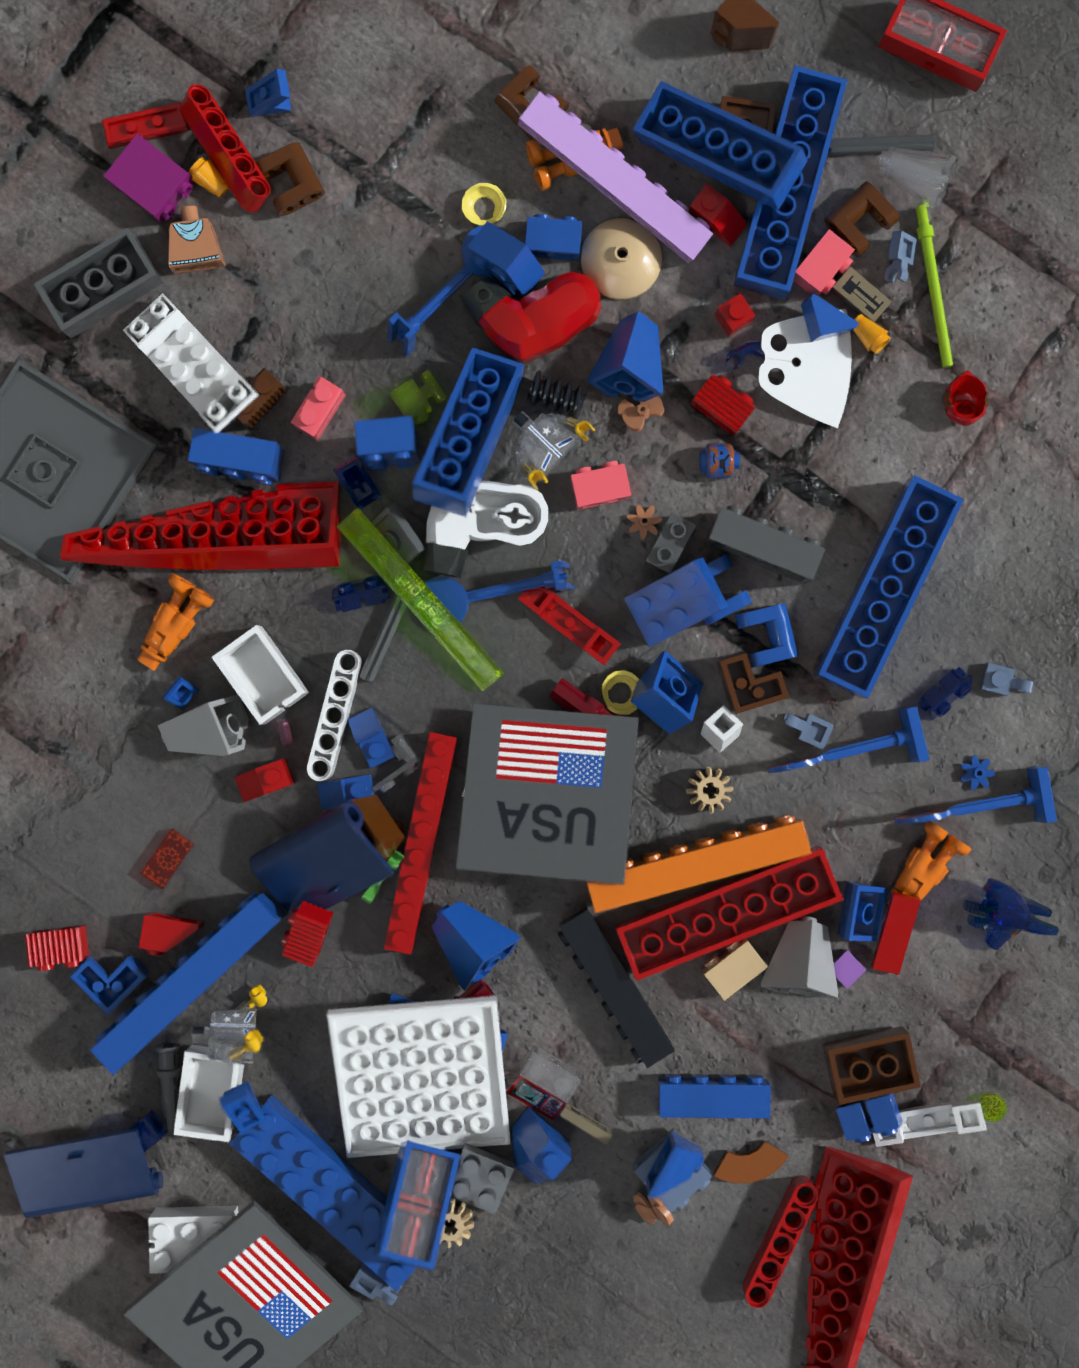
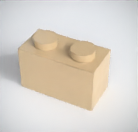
M746 938L725 947L727 949L726 952L719 957L716 954L704 963L705 968L702 969V972L724 1001L768 968Z

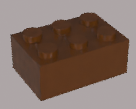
M902 1026L822 1043L833 1097L839 1105L921 1087L910 1034Z

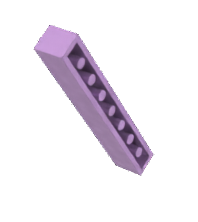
M539 92L519 118L518 125L688 264L693 261L713 235L709 230L710 226L699 217L695 219L688 213V207L681 201L676 200L674 202L666 195L668 192L663 186L656 182L652 184L645 178L646 173L636 165L630 166L623 160L625 157L619 150L614 147L610 149L603 144V138L592 129L588 131L581 126V120L570 111L566 113L559 108L560 104L553 96L548 93L544 95Z

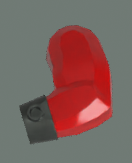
M567 272L555 277L545 287L531 292L523 297L520 302L511 299V294L492 276H487L474 285L461 302L475 324L482 327L491 343L506 357L524 365L564 346L579 332L596 322L602 309L601 295L594 281L588 276L576 272Z

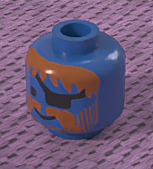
M710 443L706 445L704 450H700V472H704L705 476L709 479L731 478L734 469H739V452H734L733 446L729 443Z

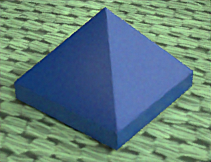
M179 676L162 698L183 710L199 688Z

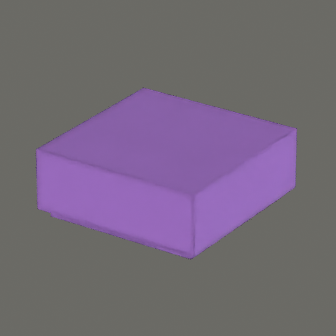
M847 949L833 961L836 978L847 989L866 971L862 964Z

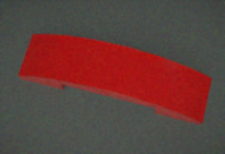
M545 586L523 591L518 598L519 601L602 665L608 662L621 645L612 636L558 597L552 590L546 589Z

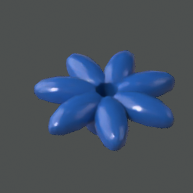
M973 755L971 759L972 765L961 764V767L968 773L964 774L960 780L963 782L971 780L970 787L974 791L979 783L983 787L988 788L989 783L986 777H992L996 773L986 769L989 766L990 759H985L979 763L977 756Z

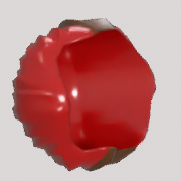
M966 370L946 387L945 393L942 396V404L945 406L946 415L951 421L962 426L974 424L986 414L989 393L987 392L986 385L969 370Z

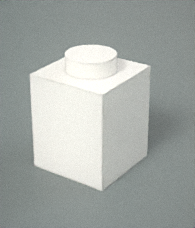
M723 705L704 722L701 735L721 753L739 737L743 723Z

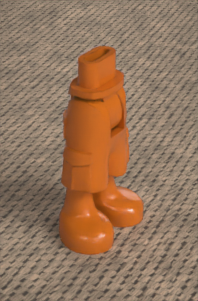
M605 128L600 131L594 130L603 138L602 143L608 148L614 147L617 150L624 148L617 128L608 131ZM536 140L526 141V152L531 168L558 158L546 147H541ZM562 160L554 165H543L534 169V177L541 191L551 188L552 181L562 174L568 178L578 174Z
M171 573L168 578V583L174 590L169 603L162 602L154 614L153 623L145 636L144 644L140 647L142 652L137 658L139 662L154 671L160 662H166L167 657L177 648L181 640L188 636L196 624L195 619H193L196 613L204 607L212 606L215 600L205 591L195 588L196 586L174 573ZM190 595V601L183 613H181L179 609Z
M932 821L926 822L924 829L927 834L922 847H914L906 859V866L897 879L895 888L891 891L917 896L922 900L934 885L937 886L949 870L945 864L953 856H966L970 853L971 848L950 834L937 856L931 858L930 855L936 846L948 834L947 831Z

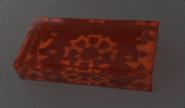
M170 829L140 875L160 889H164L195 843L175 829Z

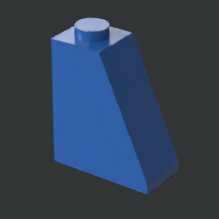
M639 311L621 319L588 376L587 382L605 395L618 397V394L622 393L634 395L633 400L645 402L663 393L658 325Z
M458 901L451 906L449 904L443 906L436 913L437 919L432 926L442 950L464 991L476 983V981L484 979L491 972L490 969L500 959L504 960L521 939L514 931L462 901Z
M528 1106L511 1126L515 1167L534 1184L553 1181L572 1159L570 1140L531 1107Z

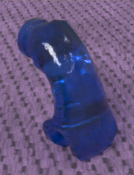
M761 341L748 342L730 351L725 362L727 363L731 357H735L738 360V364L734 367V370H738L744 363L746 355L754 354L765 361Z

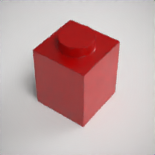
M741 293L719 306L714 315L728 338L752 324L755 318L754 312Z

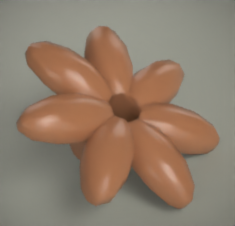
M637 505V515H627V519L635 523L629 528L630 533L640 529L639 534L642 540L646 538L647 530L654 535L658 534L653 524L660 523L662 518L652 517L655 509L654 506H650L644 512L641 505Z

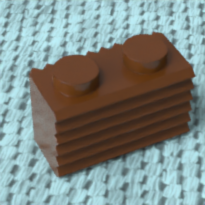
M265 368L249 383V386L258 396L236 415L249 429H253V425H257V422L264 418V414H268V410H272V406H276L275 402H279V398H283V394H287L285 387Z

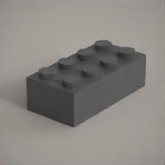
M127 227L34 283V286L60 330L68 337L73 338L164 282L135 234Z
M727 506L726 509L722 507L715 514L704 542L705 545L802 584H806L814 579L825 552L824 548L819 547V541L809 537H804V540L793 536L794 532L781 526H779L778 530L767 526L769 522L757 516H753L752 519L742 516L743 511L732 506Z

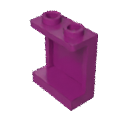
M139 134L134 136L103 176L112 187L123 192L150 213L160 224L165 219L169 220L174 215L176 205L182 198L185 199L191 193L194 184L192 177L187 171Z

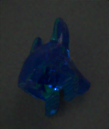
M987 879L983 886L986 894L981 904L968 900L963 902L964 910L986 917L982 918L969 914L967 922L970 926L987 931L985 942L988 944V947L994 950H999L1006 941L1022 930L1038 935L1050 936L1057 935L1059 931L1058 927L1031 915L1036 914L1050 917L1052 914L1050 908L1022 896L1019 891L997 879Z

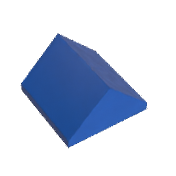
M846 880L837 934L848 941L878 942L883 924L888 888Z

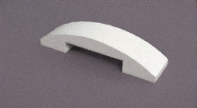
M959 1101L899 1110L903 1122L901 1127L897 1128L898 1132L888 1136H882L881 1133H873L876 1147L900 1144L904 1142V1139L958 1131V1134L984 1131L987 1128L980 1101Z

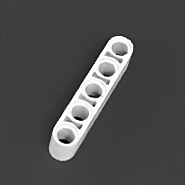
M352 650L339 652L332 668L307 764L308 775L315 781H323L330 778L336 768L347 719L362 667L361 656ZM346 655H352L355 658V666L351 670H345L342 666V660ZM340 681H344L348 685V693L343 697L338 696L335 692V686ZM334 707L338 708L342 714L338 723H333L328 718L329 711ZM325 734L332 735L335 740V744L330 750L325 749L321 743V739ZM318 761H323L327 764L328 771L324 776H320L315 772L314 767Z

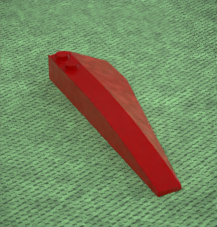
M339 481L284 483L276 485L277 491L263 492V489L251 491L252 495L236 498L235 495L225 497V500L212 504L211 501L168 510L166 515L153 517L151 514L142 516L140 521L128 524L125 521L114 523L110 528L102 530L100 527L65 534L60 558L64 561L163 569L249 570L339 567L341 548Z
M829 1146L825 1148L815 1188L818 1191V1199L813 1208L817 1209L816 1222L812 1221L810 1224V1234L814 1235L813 1249L809 1250L811 1276L808 1277L807 1323H809L808 1336H806L808 1357L805 1368H855L885 1277L913 1176L891 1165Z

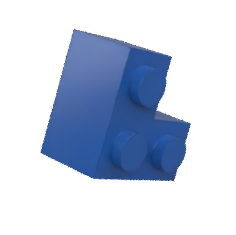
M488 221L467 246L474 256L472 261L483 270L487 267L491 269L492 274L503 282L502 286L513 296L516 293L522 297L528 295L545 274V271L525 243Z

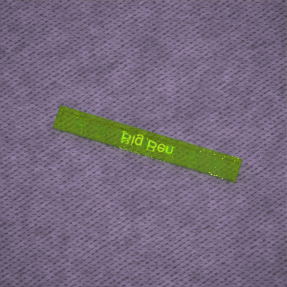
M359 508L355 509L337 526L482 691L504 674Z

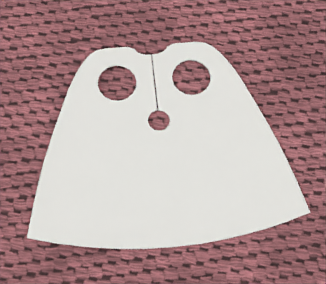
M841 309V310H840V311H842L843 313H845V314L847 315V310H846V309ZM804 315L780 321L766 328L761 340L765 361L759 368L760 386L772 397L815 420L838 428L850 383L852 359L850 331L843 335L811 342ZM776 334L783 335L787 340V346L783 351H775L771 346V338ZM797 357L801 360L799 367L793 366V358ZM773 368H779L784 373V381L780 385H774L768 379V373Z

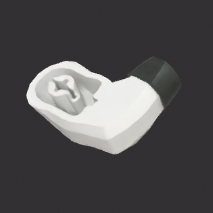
M481 481L466 517L431 506L427 519L426 543H422L426 549L422 552L421 571L461 578L468 550L465 549L470 540H500L519 546L533 543L544 532L548 523V506L543 495L528 485Z

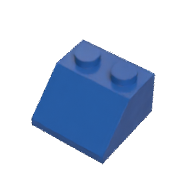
M663 651L636 683L631 702L657 725L671 734L692 722L703 683L668 652Z

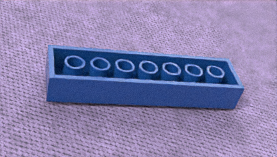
M794 65L774 134L802 147L807 163L779 210L756 200L733 286L784 300L790 293L848 79Z
M915 475L906 480L814 671V676L859 698H869L964 501L963 498Z
M265 891L260 895L254 892L251 896L247 897L238 906L241 910L238 914L234 911L217 925L220 929L219 932L213 930L210 934L206 935L197 944L200 948L198 951L194 948L176 963L179 969L173 967L156 982L159 986L158 988L153 986L135 1001L138 1007L135 1004L132 1005L115 1020L118 1025L113 1023L94 1039L97 1045L90 1051L112 1075L127 1064L286 916L284 911Z
M271 1095L261 1106L266 1121L241 1133L239 1131L230 1145L390 1287L397 1291L416 1268L372 1257L387 1196L278 1099Z

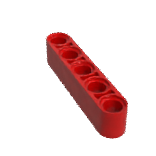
M191 85L180 104L182 116L239 205L248 212L259 211L271 192L268 181L210 91L203 85Z
M796 1176L790 1182L743 1280L742 1289L746 1301L754 1308H762L770 1301L817 1202L818 1191L807 1176ZM805 1186L810 1188L807 1195H797L800 1188ZM793 1211L798 1213L795 1220H785L788 1213ZM778 1237L786 1238L785 1243L780 1246L774 1245V1240ZM766 1262L774 1263L773 1268L770 1270L761 1269ZM754 1287L763 1288L758 1295L750 1294L751 1289Z

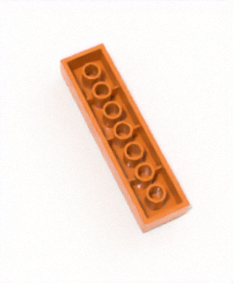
M787 814L774 818L775 823L768 825L763 822L750 824L747 826L748 830L740 832L737 829L724 831L721 833V838L713 839L711 836L696 839L695 845L687 847L684 843L668 847L669 852L663 854L658 853V851L642 854L643 859L634 862L631 858H627L624 885L587 882L595 913L812 854L804 823L802 820Z

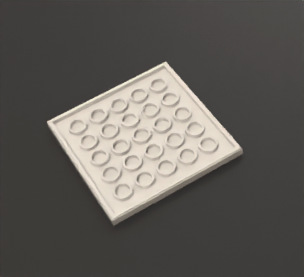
M496 996L328 1010V1026L347 1158L398 1154L400 1144L407 1140L441 1150L462 1149L465 1143L474 1147L511 1144Z

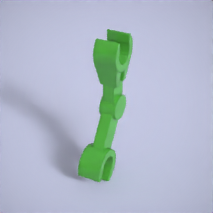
M395 850L387 863L395 871L404 856ZM384 880L368 887L361 899L370 905L378 894Z

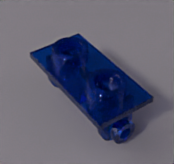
M370 576L360 583L352 584V582H345L337 585L332 593L336 610L347 612L362 608L360 598H365L367 607L385 603L386 599H390L389 590L386 588V576L381 578L379 576Z
M960 667L956 670L952 669L939 681V684L945 688L943 692L934 685L920 698L921 701L918 705L925 712L930 709L929 713L932 721L937 716L943 717L951 709V703L958 697L960 699L964 698L971 691L972 676L969 674L964 678L966 673Z

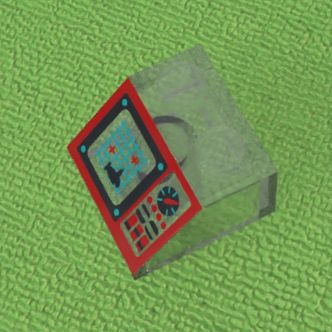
M533 1045L506 1093L549 1119L554 1120L567 1105L579 1085L581 1072Z

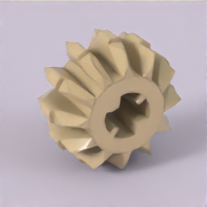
M711 767L705 768L706 776H703L700 770H696L695 774L699 780L688 779V782L695 785V788L686 789L687 794H696V796L689 800L690 804H695L701 800L697 810L702 812L707 804V810L710 814L714 813V804H716L719 810H723L724 806L720 801L722 799L726 802L731 801L729 796L724 795L725 792L733 791L732 786H724L730 780V777L724 776L719 780L722 774L721 769H717L713 776ZM707 783H711V786L716 787V793L712 792V797L703 792V787L707 788Z
M454 1198L450 1200L440 1244L443 1240L447 1241L446 1247L448 1249L451 1248L452 1241H455L456 1245L460 1247L462 1245V1238L469 1239L471 1236L469 1230L474 1228V1222L469 1220L472 1217V1211H464L466 1205L464 1202H461L458 1207L455 1206ZM450 1219L456 1221L455 1226L453 1224L451 1227L447 1226L446 1221L450 1222Z

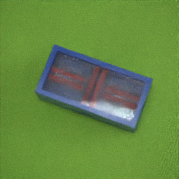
M408 1140L400 1144L372 1257L423 1270H434L460 1154Z

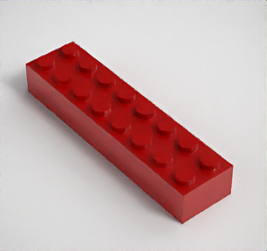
M817 845L810 848L812 854L758 868L615 924L636 981L842 901V895L824 849Z

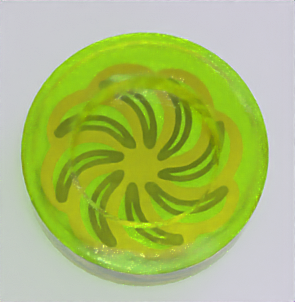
M988 1092L983 1094L978 1100L981 1104L984 1119L987 1121L997 1122L1005 1116L1007 1105L1005 1100L998 1094Z

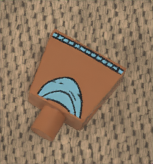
M196 206L182 207L183 221L171 223L169 226V268L176 275L226 267L214 227L208 218L199 219Z

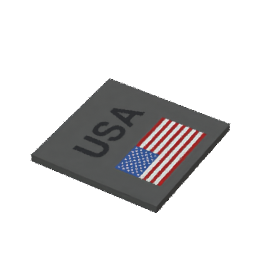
M473 704L456 869L624 885L639 718Z
M252 1201L124 1309V1316L182 1368H296L363 1312V1308L255 1201Z

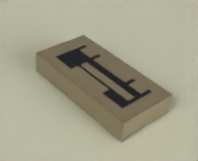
M852 267L844 273L831 289L859 314L873 322L877 320L892 302Z
M567 1103L560 1112L562 1119L601 1143L608 1144L612 1137L610 1128L571 1104Z

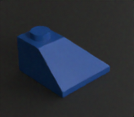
M671 1131L645 1178L648 1196L654 1199L689 1180L693 1172L698 1173L704 1162L701 1147Z

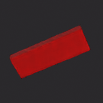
M181 102L102 119L107 146L109 149L126 146L136 134L149 141L189 132L187 122L180 112Z
M892 891L872 960V969L897 975L900 974L921 902L919 897Z

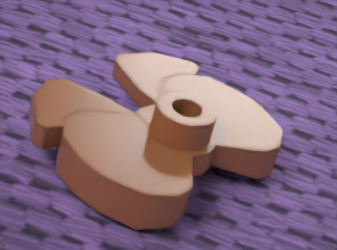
M658 396L645 402L639 401L640 404L637 407L627 400L620 402L618 414L622 416L625 425L634 432L641 431L644 421L650 416L660 417L665 411L664 406Z
M639 1192L633 1196V1202L636 1203L635 1208L645 1222L654 1224L656 1220L660 1219L667 1227L673 1222L672 1214L658 1197L653 1199L647 1196L648 1202Z

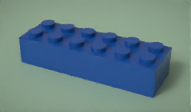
M660 81L633 128L640 143L777 210L781 207L807 163L802 147Z
M473 347L471 348L413 481V500L463 517L467 516L523 383L524 364Z

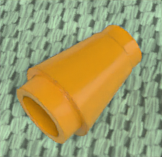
M201 157L190 168L188 173L192 176V181L216 195L219 199L229 190V187L210 160Z
M862 314L854 319L859 323L853 331L868 352L879 353L891 339L887 335L888 331Z

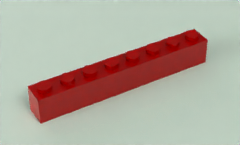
M436 732L429 733L384 946L386 950L410 955L414 950L458 737Z

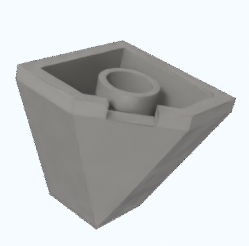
M234 695L208 702L158 725V728L168 751L227 756L244 750L246 740L242 738L243 730L248 728L249 718L240 696Z
M801 917L800 921H789L761 981V987L777 993L788 994L790 992L813 998H838L828 927L818 923L817 919L813 917Z

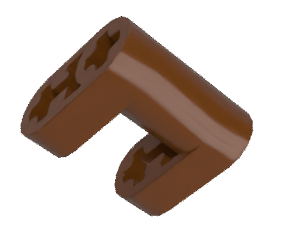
M531 65L525 67L499 92L494 102L530 140H536L518 125L519 118L530 105L524 96L535 87L541 77ZM560 95L554 96L560 104L558 107L566 112L569 104Z
M299 142L290 143L256 162L266 180L287 171L295 186L273 200V204L280 216L289 215L320 199L325 194Z
M867 181L859 186L824 219L828 229L855 249L852 254L856 257L861 256L870 247L866 237L854 225L867 212L881 227L887 230L900 219L895 208Z

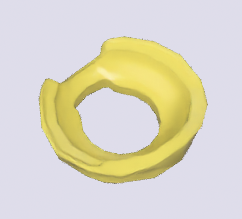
M478 183L471 186L465 192L462 199V211L465 217L476 225H485L487 221L491 224L499 221L506 209V198L503 192L496 185L489 183ZM488 198L493 201L495 210L491 219L480 220L479 216L475 213L474 204L478 199Z
M625 670L614 671L609 674L601 688L607 709L619 715H630L638 708L631 702V698L639 678ZM619 682L627 684L631 689L630 699L623 704L612 703L608 697V690Z

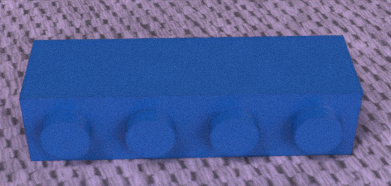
M666 1074L665 1078H658L659 1117L770 1118L771 1085L761 1075H747V1079H736L735 1075L730 1074L720 1075L719 1078H708V1075L694 1074L692 1078H681V1075Z

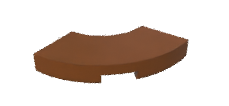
M763 1140L756 1149L747 1153H734L726 1150L713 1175L726 1182L752 1183L776 1172L789 1156L784 1151Z

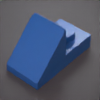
M275 69L245 90L249 116L251 117L291 110L286 70Z
M373 708L347 719L355 742L359 744L370 768L396 757Z
M371 774L317 783L322 810L336 809L353 799L375 795Z
M244 1082L225 1091L224 1096L219 1098L221 1108L240 1133L266 1121L249 1082Z

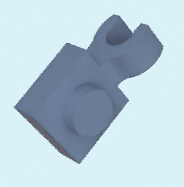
M903 231L892 232L888 259L893 262L886 269L884 275L885 280L890 283H894L897 273V279L906 282L908 278L907 268L908 266H913L917 239Z
M986 663L980 690L1003 696H1009L1010 689L1031 693L1034 682L1013 678L1015 669Z
M785 713L781 722L799 731L796 739L821 750L824 749L834 727L833 724L811 714H807L805 720Z
M362 1263L349 1287L372 1300L375 1296H378L385 1303L393 1305L398 1296L390 1291L398 1294L402 1285L395 1291L366 1264Z

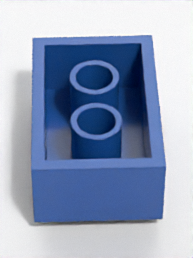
M411 416L354 421L357 455L366 468L371 467V471L387 470V466L398 465L399 469H409L414 467V463H420L418 431Z
M194 428L188 461L196 466L195 469L201 471V474L217 477L218 472L227 475L229 479L244 481L245 477H249L255 480V483L271 486L272 481L280 483L285 450L274 441Z
M703 557L692 561L624 598L649 647L728 607Z

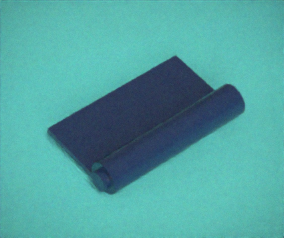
M353 802L344 803L258 851L250 858L252 873L262 882L289 915H291L294 908L298 910L303 901L323 909H328L388 878L395 872L360 831L364 822L363 814L360 808Z
M137 1128L4 1153L23 1215L26 1218L158 1195L159 1189L163 1188V1175L161 1171L157 1172L155 1167L149 1168Z

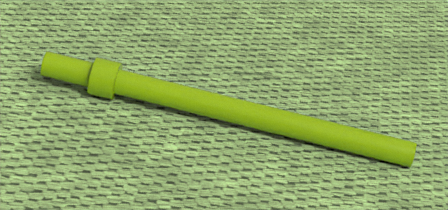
M923 204L915 207L919 226L916 231L918 241H921L942 368H948L953 366L932 242L934 231L933 225L929 224L927 206Z

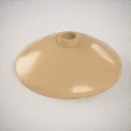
M615 218L596 226L587 236L581 251L583 274L594 281L600 295L613 300H629L645 293L655 283L662 264V253L657 238L637 221L628 218ZM620 250L626 251L627 256L625 258H620L617 255V252Z

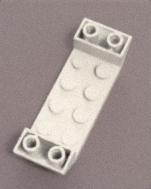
M163 293L123 329L126 335L158 367L216 433L258 396L249 384Z

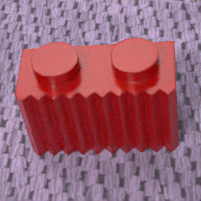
M712 374L693 398L691 405L731 436H734L756 408L752 404L754 400L743 391L738 394L731 388L732 383L724 376L718 375L716 377Z
M303 901L298 910L294 908L287 923L292 925L290 931L286 930L280 944L285 947L282 956L313 968L319 957L334 913L322 907H317V905H312V903H307V901Z
M80 925L31 931L24 934L28 967H37V971L54 969V964L64 963L65 968L80 966L81 961L89 957L86 926Z

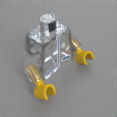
M522 411L512 421V424L522 432L516 439L517 447L515 449L519 470L529 480L532 487L538 490L536 482L544 480L547 484L548 480L545 476L578 443L579 437L587 442L589 439L584 433L587 430L595 431V428L588 421H579L570 416L555 413L548 415L541 413L533 421Z
M261 985L252 987L249 991L251 999H246L236 1008L228 1011L213 1012L210 1027L193 1026L192 1043L208 1044L209 1059L222 1061L228 1065L234 1063L243 1065L253 1064V1055L259 1051L260 1043L263 1041V1037L256 1029L257 1009H255V1006L262 1007L267 1003L266 991Z

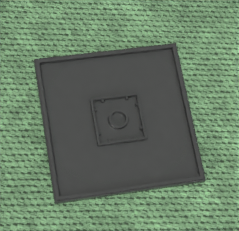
M18 358L0 387V540L72 584L84 563L61 560L60 553L64 535L95 527H100L101 530L106 529L158 446Z

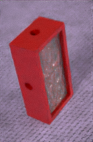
M899 0L878 48L976 92L984 82L1007 30L943 0Z

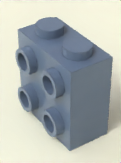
M674 1128L632 1164L634 1173L645 1185V1178L671 1131L678 1134ZM703 1162L698 1173L693 1172L689 1180L658 1196L670 1213L675 1209H682L689 1202V1197L695 1191L700 1192L710 1183L709 1179L712 1177L709 1168Z

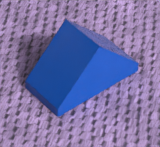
M814 293L803 300L801 304L811 342L846 334L856 328L859 323Z

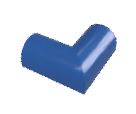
M90 956L69 977L109 1015L149 973L138 959L129 956L109 974Z

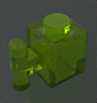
M429 370L420 375L425 383L421 388H418L411 378L389 393L404 417L411 416L416 425L429 418L430 415L428 413L432 411L426 399L433 395L439 404L447 398Z

